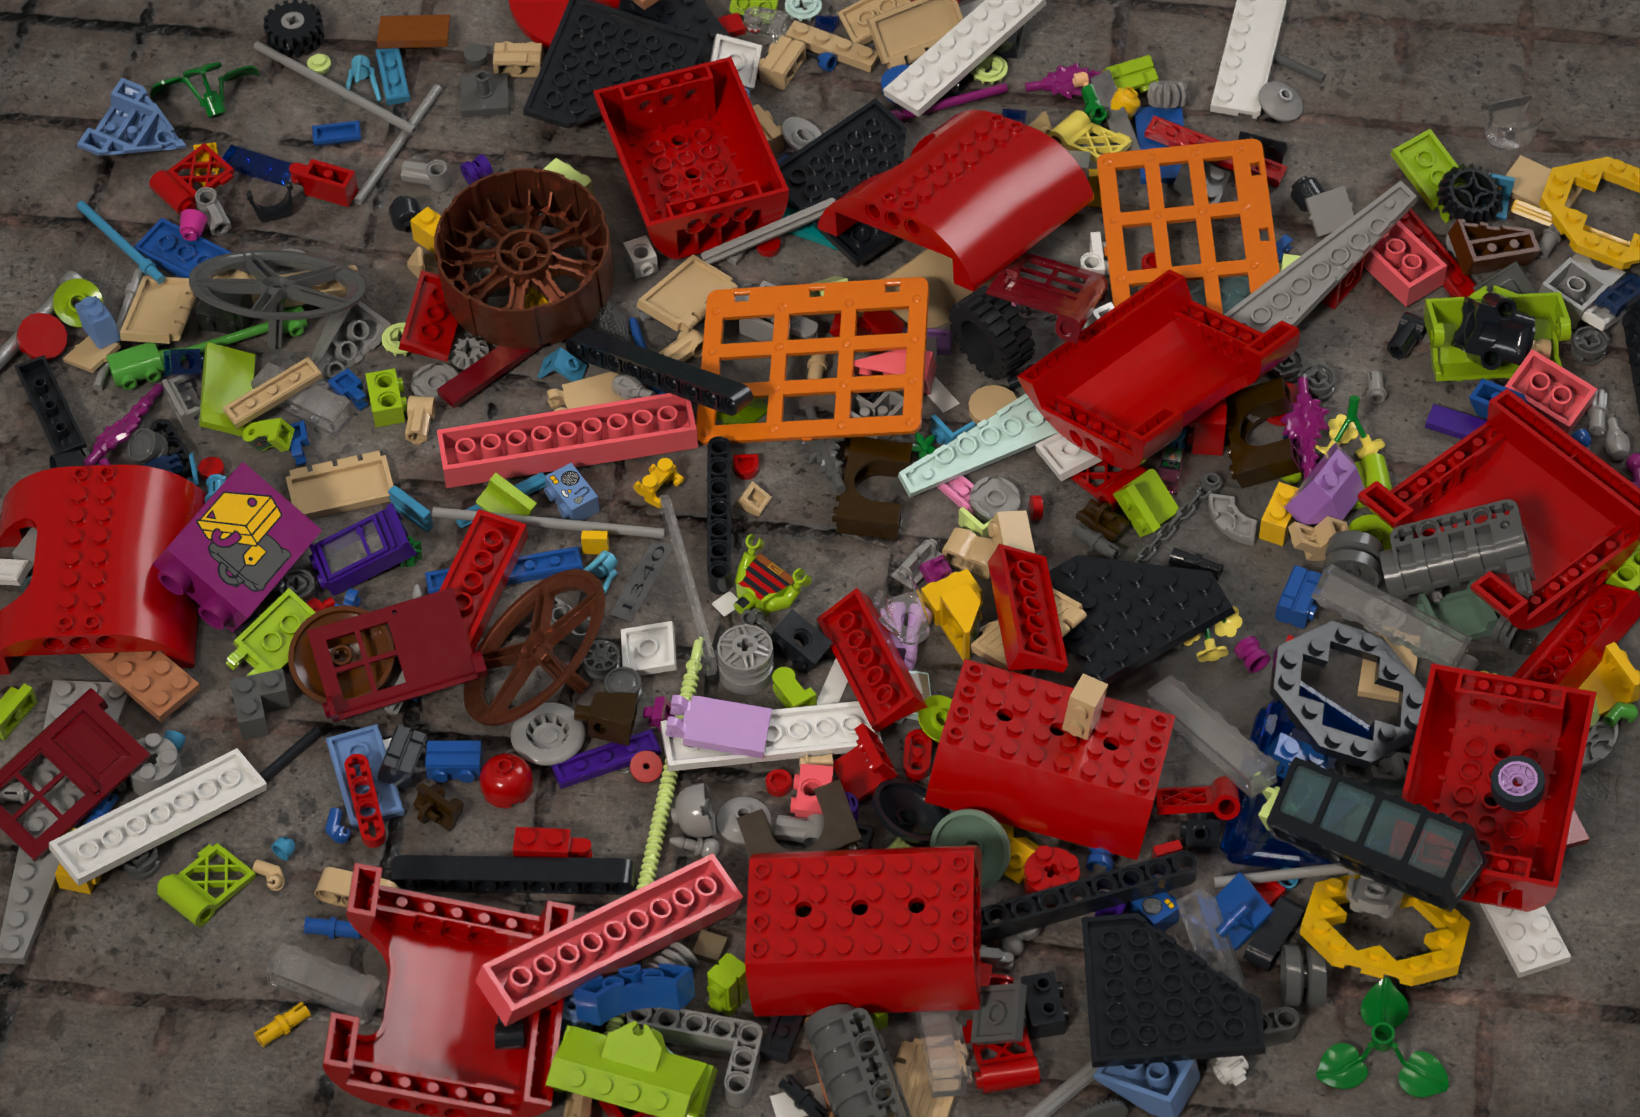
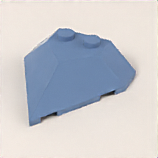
M121 77L111 92V107L95 130L87 128L77 143V147L102 156L185 149L186 144L175 134L174 128L156 103H153L148 97V92L145 88Z

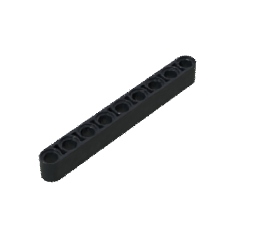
M588 327L583 328L566 341L567 351L581 361L619 375L628 374L634 376L643 384L730 416L736 415L753 401L751 390L742 383Z
M1179 851L981 907V944L1189 886L1197 878V858L1189 851ZM1182 866H1187V867H1189L1190 869H1188V870H1181V869H1179V868L1182 867ZM1162 874L1163 877L1155 878L1153 875ZM1130 881H1133V882H1136L1137 884L1130 886V885H1127L1126 883H1127V882H1130ZM1101 889H1108V890H1110V891L1107 892V893H1101V892H1099V890H1101ZM1077 896L1083 897V899L1079 901L1073 900L1072 898ZM1048 904L1056 905L1054 908H1047L1045 906ZM1025 911L1030 913L1026 916L1019 915V913ZM995 919L1003 920L1001 923H992Z
M398 855L392 859L390 881L398 885L399 889L416 892L627 895L635 889L636 864L632 860L624 858Z

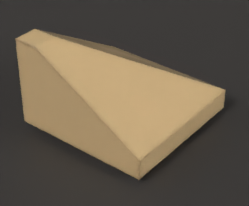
M417 247L407 261L408 268L418 279L421 270L425 271L421 247Z
M752 481L733 505L755 516H760L772 497Z

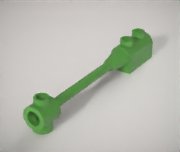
M301 305L284 308L286 313L304 312ZM306 319L283 320V334L290 333L293 337L303 334L304 328L308 327ZM268 322L186 348L158 350L155 343L148 342L107 355L106 358L116 388L123 387L124 390H132L137 386L138 381L147 379L148 382H156L166 370L183 362L188 357L204 353L207 342L226 346L268 332Z

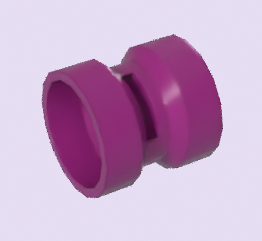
M1255 636L1244 638L1234 648V653L1240 660H1244V666L1250 673L1262 670L1271 658L1265 649L1260 648V643Z

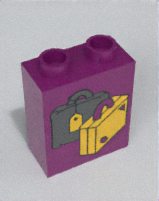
M242 462L152 565L160 571L158 579L167 590L176 595H183L185 592L200 605L198 613L208 625L218 630H223L226 627L233 633L248 619L320 534L322 529L248 465Z

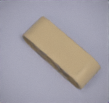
M326 867L316 887L315 896L325 903L347 908L352 871ZM381 878L380 885L399 889L398 885L394 882Z

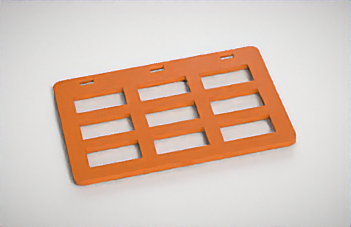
M1243 139L1104 153L1098 157L1097 171L1106 240L1104 253L1108 258L1114 307L1130 297L1129 287L1148 285L1170 269L1185 276L1186 281L1203 280L1206 306L1223 314L1218 278L1248 275L1250 294H1252L1280 272L1263 146L1259 140ZM1232 159L1238 201L1209 204L1203 162ZM1188 164L1194 205L1165 208L1160 166ZM1259 165L1260 175L1252 176L1250 166ZM1145 168L1150 210L1121 213L1116 171ZM1240 217L1245 259L1216 262L1211 220ZM1196 221L1201 264L1172 267L1167 224ZM1152 226L1157 268L1127 271L1122 228ZM1268 230L1269 241H1260L1259 231Z
M923 277L720 289L710 292L706 303L701 369L720 375L721 360L770 357L771 368L769 382L742 383L751 390L753 399L768 398L766 422L716 425L717 411L698 404L696 428L699 443L708 445L709 440L717 436L725 437L729 440L730 444L905 435L918 432L922 426L930 289L927 280ZM886 286H900V291L886 292ZM824 290V296L811 297L810 291ZM749 295V301L736 302V296ZM909 309L907 333L856 336L858 312ZM841 313L840 337L789 340L791 316ZM774 317L773 341L722 344L724 320ZM906 350L905 374L853 377L855 352ZM838 354L837 378L786 381L788 356ZM904 390L903 415L851 418L852 393ZM836 394L834 419L783 422L785 397Z

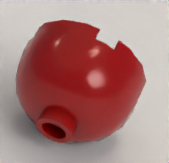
M497 754L491 757L481 769L479 777L481 792L485 800L495 807L511 808L512 804L524 803L532 794L534 787L532 770L523 758L515 754Z

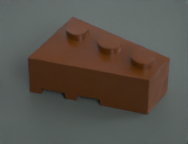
M1457 219L1448 232L1463 276L1496 271L1500 268L1503 269L1515 261L1520 266L1530 265L1540 252L1532 229L1506 225L1495 227L1488 226V223L1485 222L1473 224L1466 223L1464 219Z

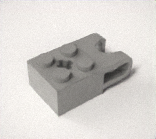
M1576 253L1572 258H1568L1542 283L1539 293L1561 292L1570 317L1571 328L1576 330L1584 322L1581 320L1583 313L1595 305L1597 297L1603 291L1623 279L1626 272L1615 267L1609 270H1600L1591 263V258Z

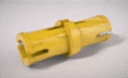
M300 1002L284 1014L276 1015L273 1021L255 1031L254 1036L258 1043H261V1047L264 1048L283 1034L286 1036L291 1033L290 1030L310 1018L311 1014L307 1007L304 1006V1003Z

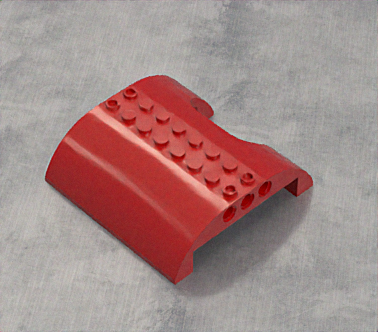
M967 110L954 115L921 139L913 149L911 156L901 164L862 181L834 201L821 215L818 229L834 236H839L860 221L950 257L953 261L954 284L974 292L1092 202L1094 194L1079 164L1052 137L1038 129L1006 118L1000 114L984 110Z
M1169 269L1083 329L1077 344L1066 341L1017 377L1034 406L1064 438L1080 449L1115 467L1126 470L1134 469L1178 438L1182 428L1230 394L1254 383L1293 355L1298 348L1300 332L1298 327L1281 320L1262 333L1192 300L1185 276Z
M1508 388L1489 401L1486 423L1389 491L1381 483L1375 481L1358 493L1360 503L1393 529L1401 525L1501 500L1510 499L1516 502L1523 526L1529 538L1536 580L1531 581L1534 595L1529 596L1530 599L1526 600L1517 593L1516 586H1512L1509 575H1503L1502 572L1493 574L1491 571L1487 572L1472 583L1470 589L1473 594L1509 623L1523 630L1542 626L1572 607L1615 573L1640 544V488ZM1510 510L1505 511V515H1509ZM1485 515L1478 516L1474 522L1478 524L1483 523L1488 517ZM1458 523L1453 524V528H1456ZM1433 528L1426 529L1422 535L1431 536L1436 530Z
M122 464L57 467L31 474L12 486L2 503L0 548L17 547L26 535L27 527H33L37 530L33 575L29 586L16 600L0 610V675H10L12 656L163 651L164 655L180 668H195L199 619L198 609L200 605L185 592L183 595H176L167 590L158 579L160 571L152 564L205 504V496L207 494L191 481L175 473L150 466Z
M354 863L346 916L353 928L372 943L383 955L387 965L388 978L380 1029L374 1034H358L360 1017L331 1012L322 1064L325 1074L339 1088L366 1102L390 1109L432 1117H534L548 1111L552 1106L554 1087H549L545 1084L553 1058L558 1051L564 998L523 1018L525 1027L524 1049L495 1050V1024H498V1015L475 980L483 964L572 922L575 906L547 900L541 916L383 886L380 885L382 868Z

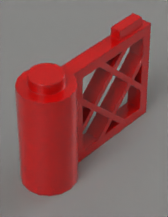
M203 143L169 170L156 172L149 181V187L180 215L186 209H196L195 194L197 191L193 188L194 182H205L204 187L215 189L220 184L224 186L234 178L233 174H235V171L207 144ZM204 153L209 155V162H197V158ZM199 168H208L207 175L195 176V171ZM212 168H223L225 170L220 175H211ZM183 169H191L190 176H179L177 173Z
M1101 461L1093 466H1105V472H1090L1089 467L1087 472H1079L1069 478L1094 496L1098 503H1110L1112 505L1111 511L1114 512L1121 506L1113 493L1148 469L1139 465L1134 469L1108 472V466L1113 465ZM1089 479H1104V482L1098 487H1094L1089 483Z
M1227 776L1218 777L1211 786L1169 787L1157 789L1156 791L1158 815L1214 812L1222 820H1231L1240 812L1237 783L1234 779Z
M967 1020L966 1026L962 1027L965 1044L971 1043L973 1020ZM1026 1026L1023 1029L1022 1042L1006 1043L1003 1048L996 1044L980 1045L979 1047L971 1043L978 1072H974L975 1085L977 1089H982L983 1094L1040 1084L1039 1067L1032 1051ZM1016 1043L1024 1047L1026 1053L1014 1054L1008 1050ZM986 1048L998 1053L995 1058L982 1060L981 1054Z

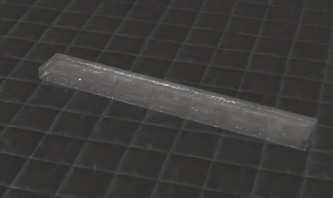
M668 494L660 496L661 513L696 639L699 640L707 676L715 675L717 672L716 657L671 497Z

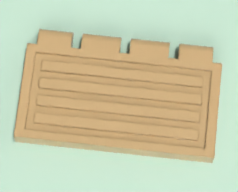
M914 0L866 19L881 63L887 64L888 69L894 66L906 65L904 56L909 64L915 62L926 52L924 48L929 50L961 22L963 16L957 0Z
M692 255L638 299L636 307L675 331L680 329L683 332H688L705 318L707 297L710 292L720 289H736L738 287L732 282V277L697 256Z
M143 275L120 330L121 341L170 344L171 341H179L197 297L189 287V278L165 277V281L162 284H158L151 276Z
M377 450L362 454L363 460L358 461L357 455L337 459V466H333L332 461L312 465L313 471L308 472L307 466L289 470L290 476L286 477L291 503L306 517L314 519L390 502L388 490L393 487V482L386 455L381 456L380 451Z
M1053 588L1063 638L1070 632V628H1075L1087 615L1081 603ZM998 621L971 644L973 653L988 662L1008 670ZM1025 669L1011 671L1022 673Z
M914 1038L913 1042L902 1041L896 1057L898 1062L894 1063L912 1117H949L969 1059V1053ZM886 1089V1090H885V1093L887 1094L888 1097H890V1096H891V1090H890V1089ZM891 1110L889 1116L896 1117L893 1111Z

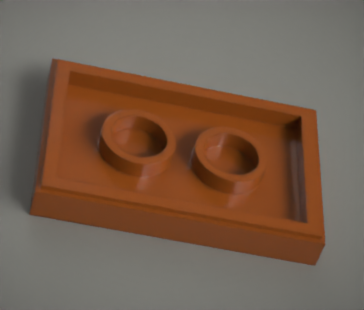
M450 14L380 16L377 47L379 49L448 47L451 24Z

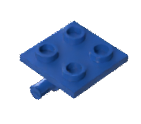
M1239 872L1202 912L1216 927L1217 933L1224 937L1231 947L1237 951L1271 916L1274 910L1244 874Z

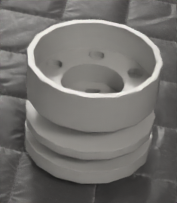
M749 624L736 625L726 630L719 638L717 645L720 681L726 689L734 694L747 696L765 690L772 682V674L774 672L772 639L765 630Z

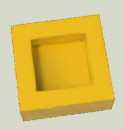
M582 531L581 543L583 554H600L602 551L609 552L608 531Z

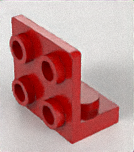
M864 723L854 728L859 738L856 740L857 746L833 762V767L845 791L856 796L858 803L871 795L881 782L898 776L878 735Z

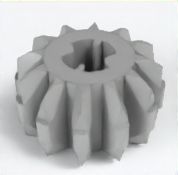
M1176 80L1154 81L1149 84V104L1154 108L1184 106L1187 104L1188 98L1187 84Z

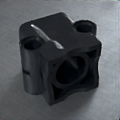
M1496 292L1486 293L1481 300L1465 296L1461 308L1462 322L1454 332L1451 345L1466 352L1470 361L1487 370L1497 369L1502 361L1521 365L1529 354L1534 341L1535 317L1517 310L1516 303L1513 300Z

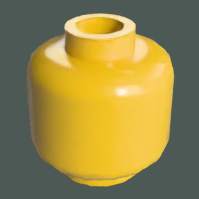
M1128 86L1126 88L1119 87L1112 97L1111 110H1119L1124 107L1130 121L1140 108L1141 102L1137 97V91Z

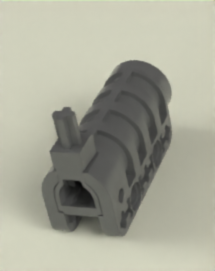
M1510 499L1398 526L1390 534L1392 548L1380 551L1383 575L1392 602L1410 599V595L1424 592L1425 595L1434 593L1436 588L1448 585L1451 588L1462 586V582L1473 579L1478 580L1489 571L1493 574L1502 572L1503 575H1509L1512 586L1515 585L1517 593L1526 600L1530 599L1529 596L1534 595L1531 581L1536 580L1529 538L1523 526L1517 503ZM1510 510V514L1505 515V511ZM1485 515L1488 517L1483 523L1478 524L1474 522L1478 516ZM1458 523L1457 527L1453 528V524ZM1433 528L1436 530L1431 536L1422 535L1426 529ZM1406 536L1405 540L1401 541V537Z
M837 1004L823 1008L809 1017L804 1029L834 1117H890L891 1110L896 1117H912L886 1040L879 1029L875 1027L874 1021L865 1009L856 1008L848 1004ZM869 1041H874L873 1049L869 1046ZM875 1062L879 1067L878 1071H875L873 1069V1064ZM886 1089H890V1090H891V1096H890V1097H888L887 1094L885 1093V1090H886Z

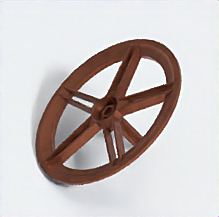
M572 569L554 574L526 591L499 617L481 642L477 651L481 650L487 673L489 669L516 665L490 706L487 705L484 693L486 677L465 683L464 704L471 718L486 726H499L513 722L542 705L564 683L579 694L584 693V689L588 687L589 683L578 675L575 670L591 648L601 626L605 610V591L601 581L593 573L582 569ZM574 590L587 593L588 596L551 625L555 595ZM535 608L530 634L526 641L500 648L514 627ZM591 615L588 630L582 644L568 665L565 664L553 653V647ZM538 665L554 679L545 690L533 699L518 707L507 710L534 668Z

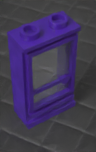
M393 503L386 505V509L314 545L313 543L309 545L312 552L309 559L315 570L318 569L320 572L317 575V579L323 589L328 588L331 594L335 596L417 555L416 550L408 541L407 536L409 534L401 522L403 518Z

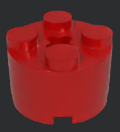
M1047 845L1038 847L1025 863L1023 888L1026 895L1079 880L1080 868L1077 857L1058 847H1049ZM1048 904L1045 907L1054 908L1056 905Z

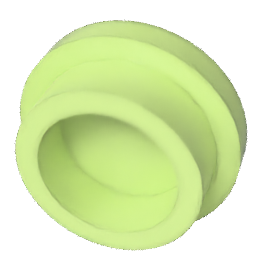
M316 54L308 59L307 66L311 70L325 75L331 67V60L327 55Z

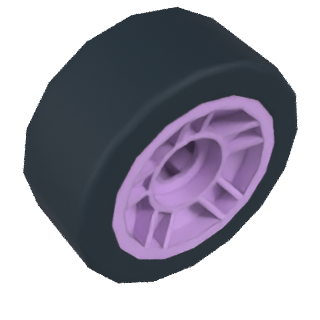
M1521 755L1509 756L1502 759L1494 767L1491 774V795L1496 803L1504 809L1513 812L1527 811L1534 808L1543 797L1545 790L1544 772L1540 765L1531 758ZM1514 782H1517V783L1520 784L1521 786H1520V787L1514 786Z

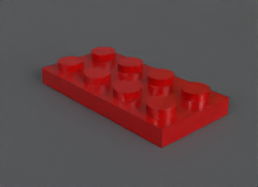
M421 270L399 349L447 362L458 322L446 305L440 276Z

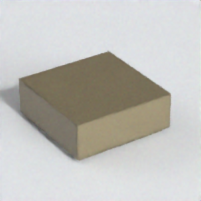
M701 930L692 953L696 959L718 965V961L722 958L728 944V937Z

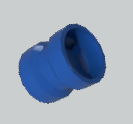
M1089 847L1091 854L1087 857L1086 868L1089 871H1093V866L1100 864V866L1107 867L1106 872L1112 871L1114 866L1112 858L1116 854H1112L1106 849Z

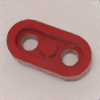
M922 729L910 731L905 738L903 772L912 780L924 779L930 772L932 739Z

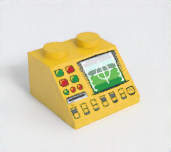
M969 583L940 595V626L963 662L964 659L970 660L972 656L971 644L978 639L980 621L982 620V598L978 591H973Z

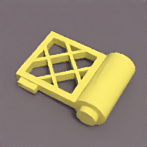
M1080 110L1071 113L1047 134L1066 150L1091 152L1090 160L1096 163L1100 156L1098 153L1123 152L1132 146V140L1129 136L1120 132H1112L1092 123L1088 115ZM1093 132V133H1095V134H1097V135H1100V136H1091V137H1090L1089 134H1091V133ZM1104 143L1105 146H1094L1093 144ZM1110 143H1118L1121 145H1110ZM1088 144V147H1081L1079 145Z

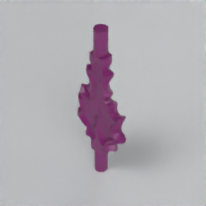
M1079 63L1069 67L1059 65L1054 73L1048 72L1047 77L1042 78L1041 81L1025 83V91H1051L1053 95L1060 93L1065 98L1072 99L1074 95L1082 96L1081 89L1083 88V86L1074 87L1072 79L1075 73H1087L1090 84L1092 83L1091 78L1099 75L1102 71L1097 72L1093 69L1088 72L1089 68H1079Z
M1300 377L1298 378L1299 394L1296 396V403H1292L1293 412L1283 416L1281 423L1286 424L1282 435H1289L1288 438L1292 441L1296 440L1295 446H1298L1297 451L1301 460L1300 468L1304 474L1305 481L1316 467L1315 461L1320 457L1314 447L1318 444L1316 439L1322 438L1320 431L1329 430L1324 416L1330 410L1319 406L1321 400L1312 399L1308 389V378Z
M155 384L145 396L140 398L136 405L131 407L130 412L124 415L122 420H117L112 426H106L103 433L96 437V443L93 445L94 451L84 460L85 466L95 465L111 449H115L118 444L129 439L130 435L140 425V418L148 412L149 407L155 403L154 400L164 391L162 385Z

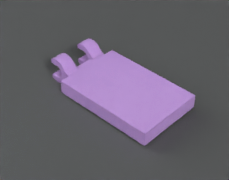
M673 695L670 714L684 715L682 722L677 717H668L665 735L683 738V745L763 759L772 709L692 695L691 701H688L681 695Z

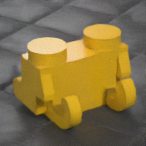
M669 458L660 459L657 467L655 464H652L648 469L650 475L642 479V484L640 481H637L633 485L634 490L644 497L645 502L659 509L666 500L663 495L659 498L656 497L655 492L663 483L668 484L671 480L674 481L673 484L675 486H679L684 482V477L678 474L676 465Z

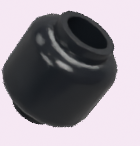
M1304 176L1291 186L1290 197L1302 212H1309L1305 198L1326 191L1316 178Z
M402 195L395 198L389 206V215L392 225L396 230L406 233L412 232L410 220L421 212V208L416 199Z

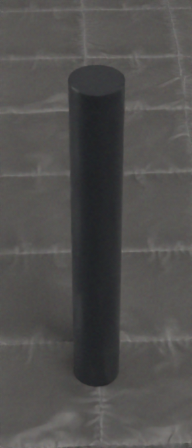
M314 726L259 775L265 782L271 779L322 735L320 729Z

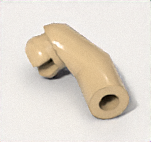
M259 859L255 861L253 871L266 876L267 886L273 891L282 889L285 884V878L281 867Z

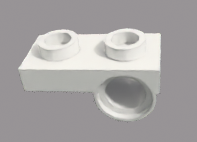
M1090 232V252L1081 257L1080 268L1102 274L1105 277V275H1109L1108 260L1104 261L1106 242H1101L1100 232Z

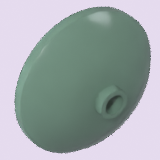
M976 809L957 810L944 817L937 824L931 836L930 847L966 846L976 842L982 853L981 890L987 889L998 882L1008 868L1011 856L1008 836L1002 825L991 815Z

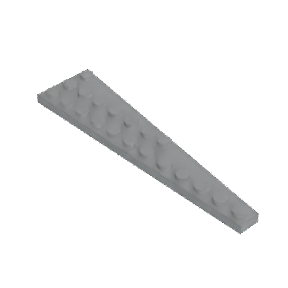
M1399 181L1224 315L1262 333L1281 320L1297 327L1418 201L1417 196L1402 181Z
M53 680L43 730L90 688L95 690L109 706L105 712L117 723H119L121 716L125 713L130 696L114 682ZM43 754L37 757L32 786L38 792L60 773ZM64 777L44 797L63 815L85 794L67 777ZM31 792L29 795V800L34 796ZM38 801L26 812L23 827L37 839L58 818ZM82 820L79 823H77L73 828H79ZM20 847L18 848L0 935V963L26 964L38 934V927L45 916L46 905L55 890L54 885L57 880L55 872L59 861L50 850L34 862Z

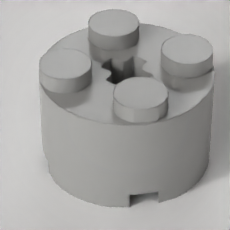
M150 733L146 737L137 740L151 754V757L128 777L130 786L136 794L143 796L182 776L183 772L179 755L171 741L160 737L156 733Z

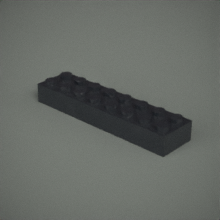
M45 355L16 365L15 369L53 453L59 454L74 450L78 452L80 450L84 455L85 453L82 449L87 448L86 442Z

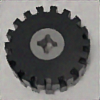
M288 0L283 1L281 6L279 3L274 5L275 10L270 8L268 15H265L263 23L268 46L270 45L271 48L282 54L285 53L287 57L291 58V55L295 54V57L299 58L301 53L307 56L310 54L311 49L314 52L318 49L317 44L322 45V38L325 37L320 10L315 8L314 4L311 3L308 6V2L302 0L301 3H298V0L288 3Z

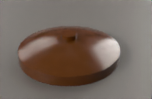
M347 605L325 608L307 618L295 632L288 652L289 668L297 687L310 700L320 705L327 702L307 630L368 613L369 611ZM385 624L360 631L368 658L395 650L392 636ZM355 633L327 641L334 668L363 660ZM396 656L370 664L377 691L382 690L390 680ZM365 666L336 674L344 701L372 693Z

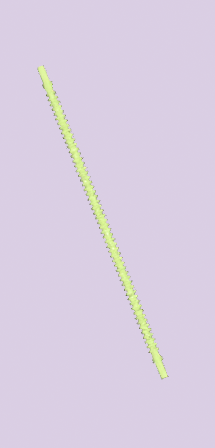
M699 639L694 641L691 658L686 663L687 674L683 676V687L680 689V695L688 701H691L692 695L697 693V683L699 682L697 675L702 670L700 661L704 641ZM675 715V717L683 719L684 715ZM666 758L665 765L663 766L664 771L660 779L661 784L657 793L658 797L656 798L657 804L654 806V817L651 819V830L648 833L650 837L647 838L648 844L645 846V857L642 860L644 864L641 865L642 871L639 873L640 878L638 879L637 890L654 882L656 878L655 873L658 870L656 866L659 865L658 859L661 856V846L664 843L662 839L665 838L664 832L667 829L668 812L671 811V799L674 797V786L677 784L676 779L678 778L677 773L679 771L668 772ZM625 1013L608 1020V1024L605 1026L607 1031L603 1035H608V1033L621 1028L624 1024L623 1018L626 1016Z

